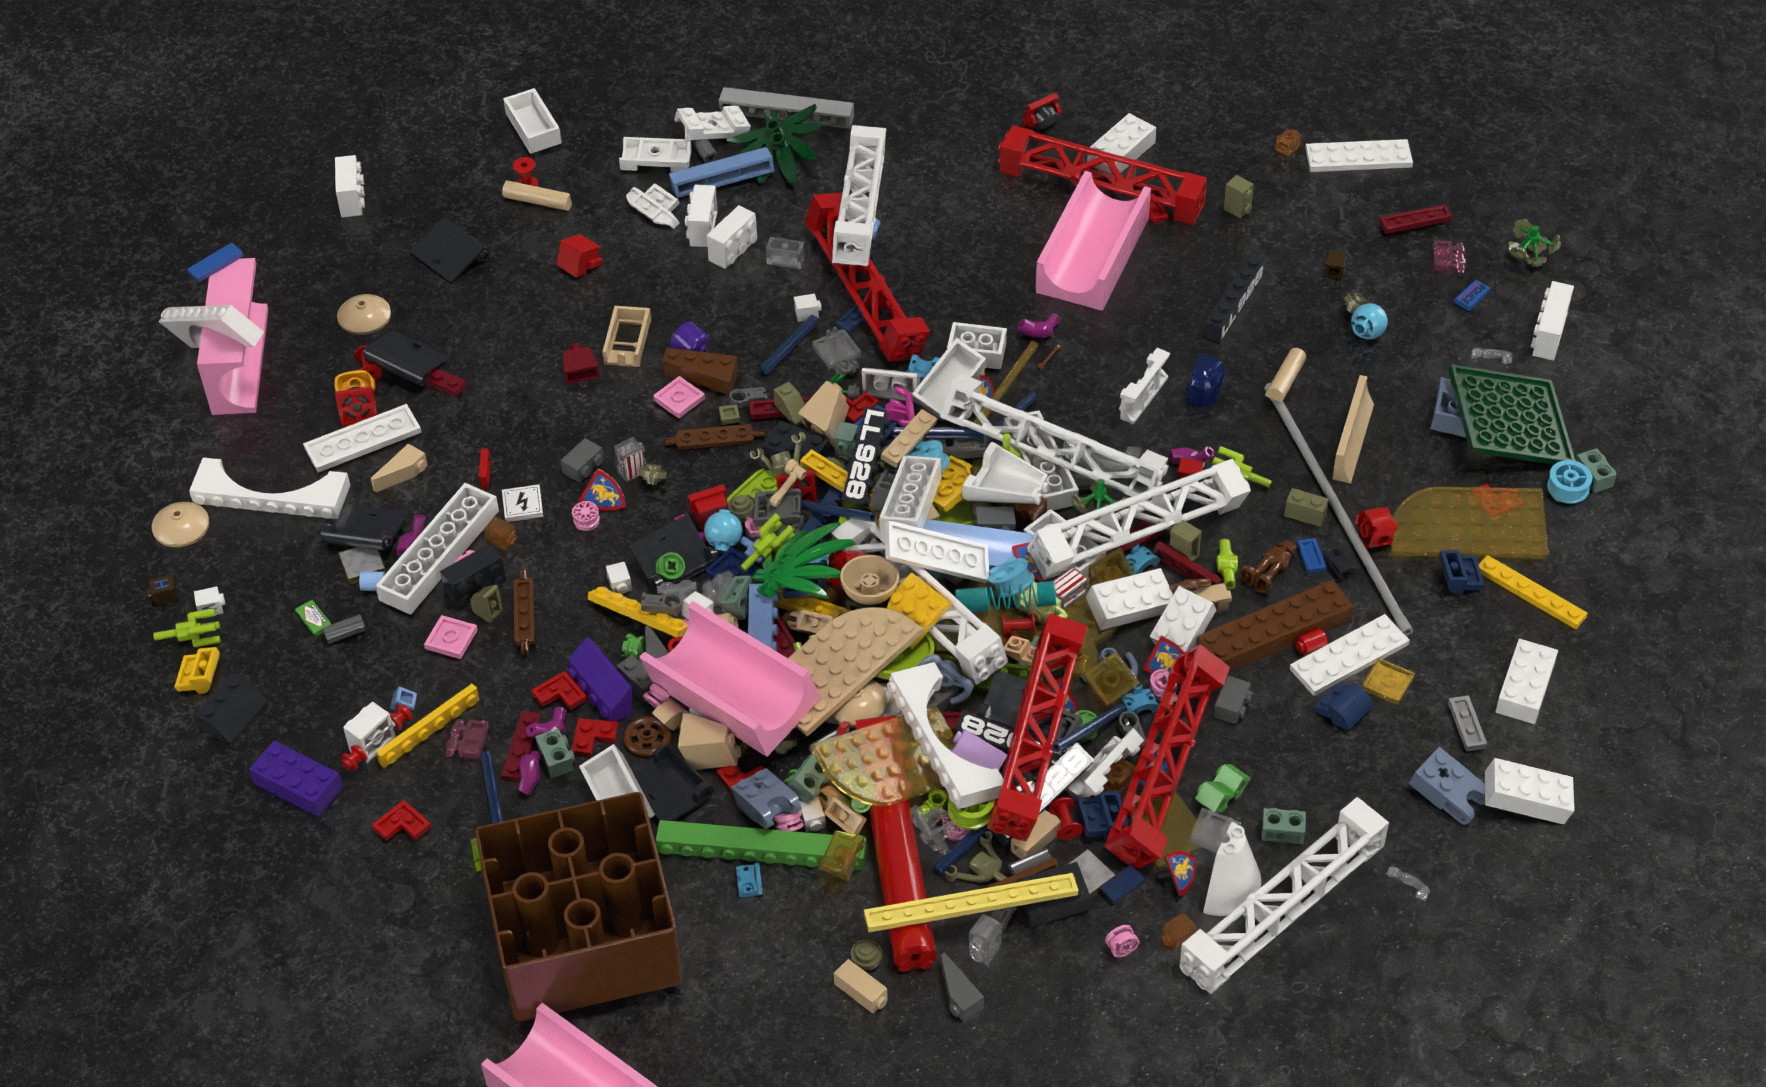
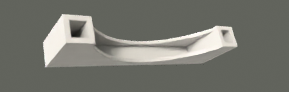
M232 305L168 307L161 313V319L159 320L160 324L191 348L200 347L202 326L218 331L246 347H255L264 333L263 330Z
M203 458L189 492L193 503L199 505L338 519L350 487L347 473L329 471L328 475L319 481L295 491L275 494L260 493L248 490L232 481L225 473L221 459Z
M935 662L891 673L887 689L895 698L898 709H901L906 723L911 726L915 739L919 740L923 753L928 756L932 769L936 770L942 786H945L949 798L955 803L957 809L999 798L1004 779L998 769L978 766L952 753L938 740L929 725L926 709L927 703L934 692L940 690L943 676Z

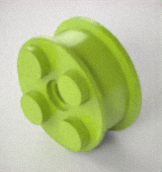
M948 798V815L957 826L977 830L988 824L994 799L957 809L955 803Z

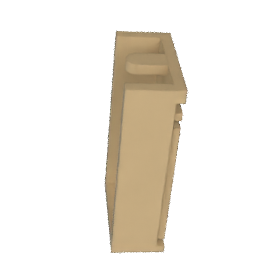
M614 307L603 348L604 364L640 367L651 323L650 308ZM619 324L642 325L638 343L615 342ZM613 346H633L636 348V351L613 350Z

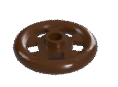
M1209 578L1189 579L1171 584L1169 589L1172 593H1175L1178 586L1188 591H1195L1197 588L1210 586L1212 581Z
M645 716L635 719L626 727L623 740L626 748L633 754L650 757L654 756L658 746L670 744L672 733L671 729L664 725L657 717ZM641 725L645 727L639 731L636 730V728ZM652 725H656L659 727V729L656 731L654 728L651 727ZM637 736L639 742L633 743L631 738ZM658 736L663 737L661 742L656 741ZM643 745H652V748L644 749Z

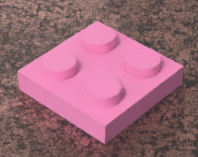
M679 376L654 394L653 399L677 418H681L705 399V394Z
M441 615L424 644L425 649L461 659L478 630L477 625Z

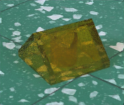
M1121 547L1089 565L1088 584L1090 586L1134 575Z
M1116 651L1083 674L1094 696L1106 706L1140 684Z
M835 831L818 869L849 882L865 845L863 836Z

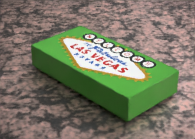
M313 600L295 609L296 614L315 637L324 633L323 627L332 625Z

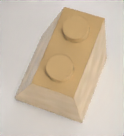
M826 381L798 414L808 431L829 438L830 446L834 448V436L840 422L845 421L849 406L846 402L847 398L841 392L842 388L836 383L831 384Z
M683 713L678 748L691 767L698 770L727 767L729 765L737 766L738 757L741 756V748L735 742L734 734L730 732L727 725Z

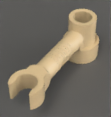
M791 459L784 468V472L790 476L778 492L769 500L770 504L776 508L796 479L802 480L807 474V470L799 466V463L794 459Z

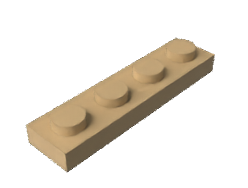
M922 409L883 451L880 459L897 468L903 456H907L937 423L938 418Z

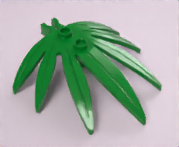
M840 522L824 525L809 533L804 530L788 539L780 547L774 561L770 554L762 563L764 569L756 570L751 578L753 582L764 581L757 589L762 597L766 594L771 599L776 590H782L787 587L829 599L828 594L821 587L803 578H840L841 571L822 565H802L838 550L856 545V543L852 539H838L810 548L826 534L841 525Z

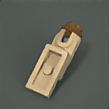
M791 610L784 614L783 623L790 630L815 635L830 621L834 620L835 617L806 610Z
M821 784L819 787L821 791L817 796L822 808L825 809L824 814L852 837H857L867 819L859 814V812L853 810L851 802L829 784Z

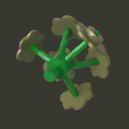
M1527 219L1517 220L1513 228L1515 236L1517 238L1527 236V238L1520 244L1509 241L1508 250L1510 254L1518 260L1527 261V264H1532L1533 267L1541 266L1542 263L1546 262L1547 258H1540L1538 254L1542 250L1547 249L1546 244L1549 245V254L1557 251L1561 244L1559 241L1560 236L1557 235L1551 242L1546 237H1541L1538 232V226H1532ZM1527 247L1530 251L1534 252V258H1530L1525 251Z
M1103 479L1094 480V484L1090 486L1093 493L1086 497L1079 498L1078 495L1073 493L1072 506L1082 514H1086L1100 509L1101 501L1103 500L1106 501L1105 506L1119 502L1114 501L1108 496V493L1112 492V487L1105 485ZM1094 499L1097 500L1096 508L1093 506L1094 504L1092 502ZM1125 508L1114 511V514L1124 510Z

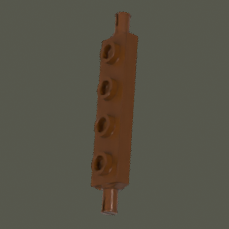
M751 424L678 430L675 438H665V446L676 445L678 450L753 444L754 438L765 437L764 429L753 430Z
M523 568V571L522 569L519 570V578L513 580L515 646H521V654L525 655L526 652V655H528L529 645L535 644L534 583L532 578H527V569Z

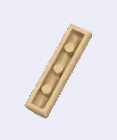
M505 181L502 195L504 198L569 211L572 206L569 193L512 181Z
M1293 348L1289 351L1265 396L1280 403L1283 402L1306 360V354L1303 350Z

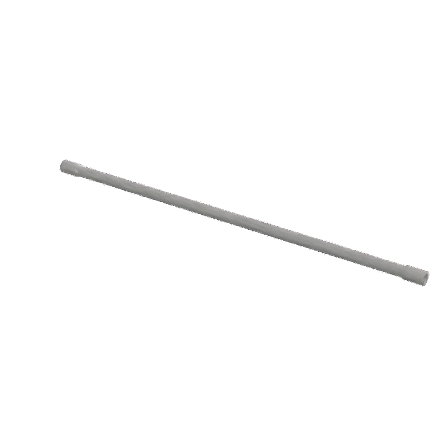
M1268 383L1264 387L1265 391L1268 390L1271 383ZM1270 398L1326 498L1329 499L1332 509L1394 617L1397 627L1405 636L1410 635L1413 632L1410 623L1400 610L1284 402L1280 403Z

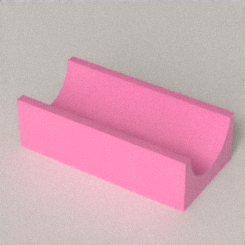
M1085 171L1037 261L1036 293L1103 311L1149 219L1151 188L1144 186L1140 196L1134 200H1115L1103 194L1094 184L1092 173Z
M255 258L238 259L209 276L205 306L232 305L264 331L255 347H246L218 331L202 326L197 366L212 415L256 413L268 305L252 302L256 270Z
M692 601L687 606L689 609L688 627L679 644L663 657L654 658L644 652L639 658L652 683L658 685L672 697L708 720L727 725L735 737L768 757L821 699L808 670Z
M543 1003L536 1008V1019L531 1032L512 1056L498 1064H494L487 1058L481 1064L487 1087H657Z

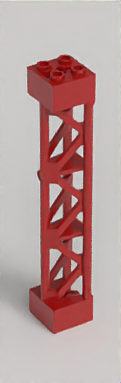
M1014 125L1010 131L1006 132L1004 141L999 144L998 151L1000 152L998 164L1000 165V172L1019 177L1026 167L1070 179L1072 183H1078L1082 177L1081 174L1087 171L1092 173V179L1096 187L1135 198L1140 196L1144 186L1151 188V193L1161 196L1151 195L1150 202L1175 208L1174 220L1194 225L1205 204L1207 178L1156 166L1038 134L1033 130ZM1030 138L1047 143L1046 145L1026 151ZM1064 148L1079 151L1073 164H1071L1063 151ZM1055 149L1061 160L1037 154ZM1084 153L1098 156L1097 159L1084 163ZM1115 161L1131 165L1125 178L1122 177L1117 169ZM1107 163L1113 174L1089 168ZM1046 165H1054V166H1056L1058 169L1052 168V167H1048V166H1046ZM1136 167L1150 171L1135 178ZM1167 176L1183 180L1177 193L1168 181ZM1158 177L1165 188L1141 182ZM1097 179H1105V180H1107L1109 183L1103 182V181H1100V180H1097Z
M842 193L813 195L805 220L812 235L816 237L831 263L833 258V224H836V221H838ZM823 227L827 230V242L820 232ZM870 256L868 266L832 263L879 341L880 348L888 361L909 360L912 358V355H918L921 358L930 330L922 317L907 318L886 284L885 277L879 274ZM863 270L869 282L856 283L855 271ZM845 272H849V279ZM870 287L862 302L857 292L860 288ZM886 307L892 320L879 321L878 308ZM867 309H872V316ZM883 326H887L886 332L883 337L880 330Z
M1049 613L1041 630L1002 772V778L1004 779L999 798H996L987 825V829L993 830L995 833L1005 834L1016 840L1027 842L1037 822L1042 803L1040 798L1053 754L1052 744L1056 740L1077 655L1083 645L1087 625ZM1053 661H1057V662H1055V663H1053V664H1050V665L1046 666L1047 663H1050V662H1053ZM1066 666L1062 685L1059 688L1051 672ZM1041 676H1045L1054 693L1049 691L1040 679ZM1041 711H1044V712H1042V713H1040V714H1038V715H1036V716H1034V717L1032 716L1033 714H1036V713H1039V712H1041ZM1053 716L1046 741L1037 723ZM1027 727H1031L1040 744L1036 743L1027 731ZM1040 768L1032 794L1022 775ZM1013 779L1017 780L1024 794L1020 793L1012 782Z
M1201 644L1179 655L1173 662L1168 676L1169 680L1116 821L1111 827L1104 846L1129 866L1132 865L1136 870L1160 859L1163 855L1168 837L1161 833V829L1190 749L1195 744L1194 738L1210 694L1224 685L1230 669L1227 664ZM1176 682L1181 685L1178 695L1172 693ZM1199 698L1200 701L1193 717L1189 699ZM1183 706L1187 717L1188 725H1186L1179 718ZM1160 729L1164 734L1161 743L1156 744L1154 740ZM1179 747L1182 750L1175 766L1170 749ZM1164 758L1167 762L1170 777L1161 769ZM1149 761L1150 765L1145 767L1146 762ZM1139 780L1145 782L1141 795L1135 794ZM1161 798L1163 802L1156 818L1151 799ZM1145 809L1147 811L1150 824L1146 822L1144 819H1142ZM1127 812H1129L1132 817V824L1122 828Z

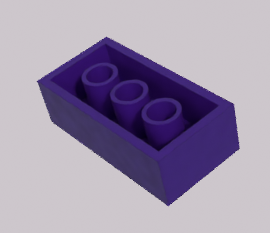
M273 741L249 768L253 784L316 816L322 813L343 788L338 772L276 741Z

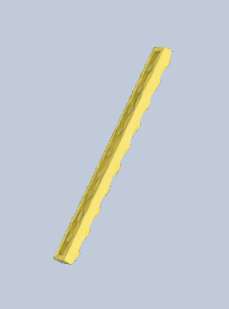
M1073 873L865 909L864 918L868 932L1076 896L1078 895V888Z

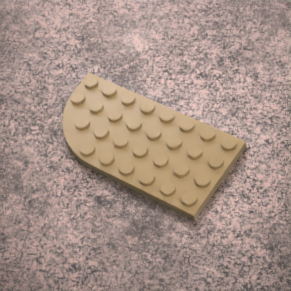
M876 607L853 610L830 621L788 658L808 670L821 698L795 727L806 736H809L924 633L922 627L897 611Z

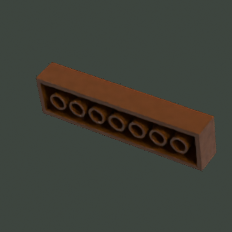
M1330 580L1197 636L1196 646L1201 644L1230 667L1228 672L1230 673L1294 646L1298 636L1314 629L1321 628L1325 633L1351 622L1354 606L1334 580Z

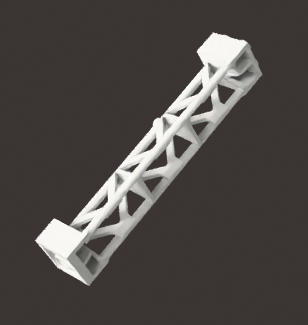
M852 125L850 151L839 216L834 229L832 263L868 266L884 162L886 128Z
M961 374L950 384L940 417L968 427L1002 442L1003 435L1000 433L1018 432L1016 440L1010 438L1011 446L1093 480L1103 479L1105 485L1120 490L1131 497L1160 487L1163 484L1161 479L1165 476L1169 465H1166L1168 458L1147 450L1139 459L1112 449L1088 437L1056 426L1037 416L1015 409L979 393L982 382L967 375ZM983 407L1019 421L1018 426H992L981 410ZM972 412L983 424L982 426L967 420L972 415ZM1039 429L1075 445L1072 449H1048L1037 436L1036 431ZM1026 434L1029 435L1038 447L1037 449L1021 443ZM1092 452L1130 468L1128 471L1103 472L1093 460L1091 454ZM1056 455H1074L1071 463L1055 457ZM1081 457L1091 467L1092 472L1076 465ZM1111 478H1134V480L1128 487L1111 480Z
M1230 459L1209 469L1073 519L1039 529L1034 534L1027 549L1043 579L1048 580L1064 574L1069 565L1164 529H1171L1182 520L1188 521L1215 510L1221 515L1237 509L1251 491L1250 486L1243 478L1239 466L1235 464L1233 459ZM1212 476L1211 479H1208V480L1206 479V480H1204V481H1202V482H1200V483L1198 482V480H1201V479H1204V478H1206V477ZM1179 487L1181 488V489H1179V490H1176V491L1171 492L1170 494H1167V495H1166V492H1168V491L1174 490V489L1179 488ZM1200 491L1209 495L1210 499L1193 493ZM1185 499L1207 505L1185 514L1181 512ZM1174 500V505L1172 507L1170 501ZM1125 507H1129L1125 510L1119 511L1118 513L1114 514V511H1117ZM1148 510L1161 516L1163 519H1159L1141 512ZM1134 517L1156 524L1131 534L1129 531ZM1123 519L1122 525L1120 527L1118 521ZM1073 526H1076V528H1073V529H1071V530H1068V531L1062 533V530H1065V529L1071 528V527H1073ZM1095 529V530H1097V531H1100V532H1102V533H1104V534L1110 536L1111 538H1106V537H1103V536H1100V535L1091 533V532H1089V531H1092V530ZM1081 536L1103 543L1077 554L1076 549Z
M850 518L831 532L833 540L852 539L856 543V545L841 550L862 551L866 555H873L879 552L886 558L885 538H880V528L876 526L875 522ZM876 535L882 542H878L874 536ZM891 561L899 571L898 586L912 572L952 604L928 632L959 660L962 672L976 685L986 680L991 674L1008 663L1001 637L986 623L979 620L925 569ZM944 619H952L958 625H941L937 623ZM969 622H971L978 630H976L975 628H973V627L969 624ZM940 631L959 632L957 645L955 646Z
M1356 797L1340 811L1339 821L1334 827L1259 890L1251 893L1246 898V901L1208 933L1199 929L1182 943L1179 966L1181 971L1193 978L1201 989L1212 994L1234 972L1338 883L1384 847L1389 822ZM1334 837L1337 839L1338 854L1314 855ZM1358 852L1359 855L1347 864L1346 862ZM1309 862H1331L1326 867L1310 866L1308 864ZM1290 875L1292 879V893L1267 894ZM1331 876L1332 878L1328 882H1326L1327 877ZM1301 879L1306 883L1303 887ZM1314 890L1315 893L1312 894L1308 899H1306L1302 903L1301 900L1304 897H1306L1310 893V891ZM1267 901H1285L1281 906L1263 905L1261 903ZM1243 914L1245 917L1246 933L1220 934ZM1285 915L1286 917L1280 922V917ZM1254 917L1260 922L1257 926H1255ZM1267 929L1269 932L1255 943L1254 940ZM1221 941H1238L1233 946L1219 945L1216 943ZM1235 955H1238L1239 957L1225 969L1224 964L1230 962Z

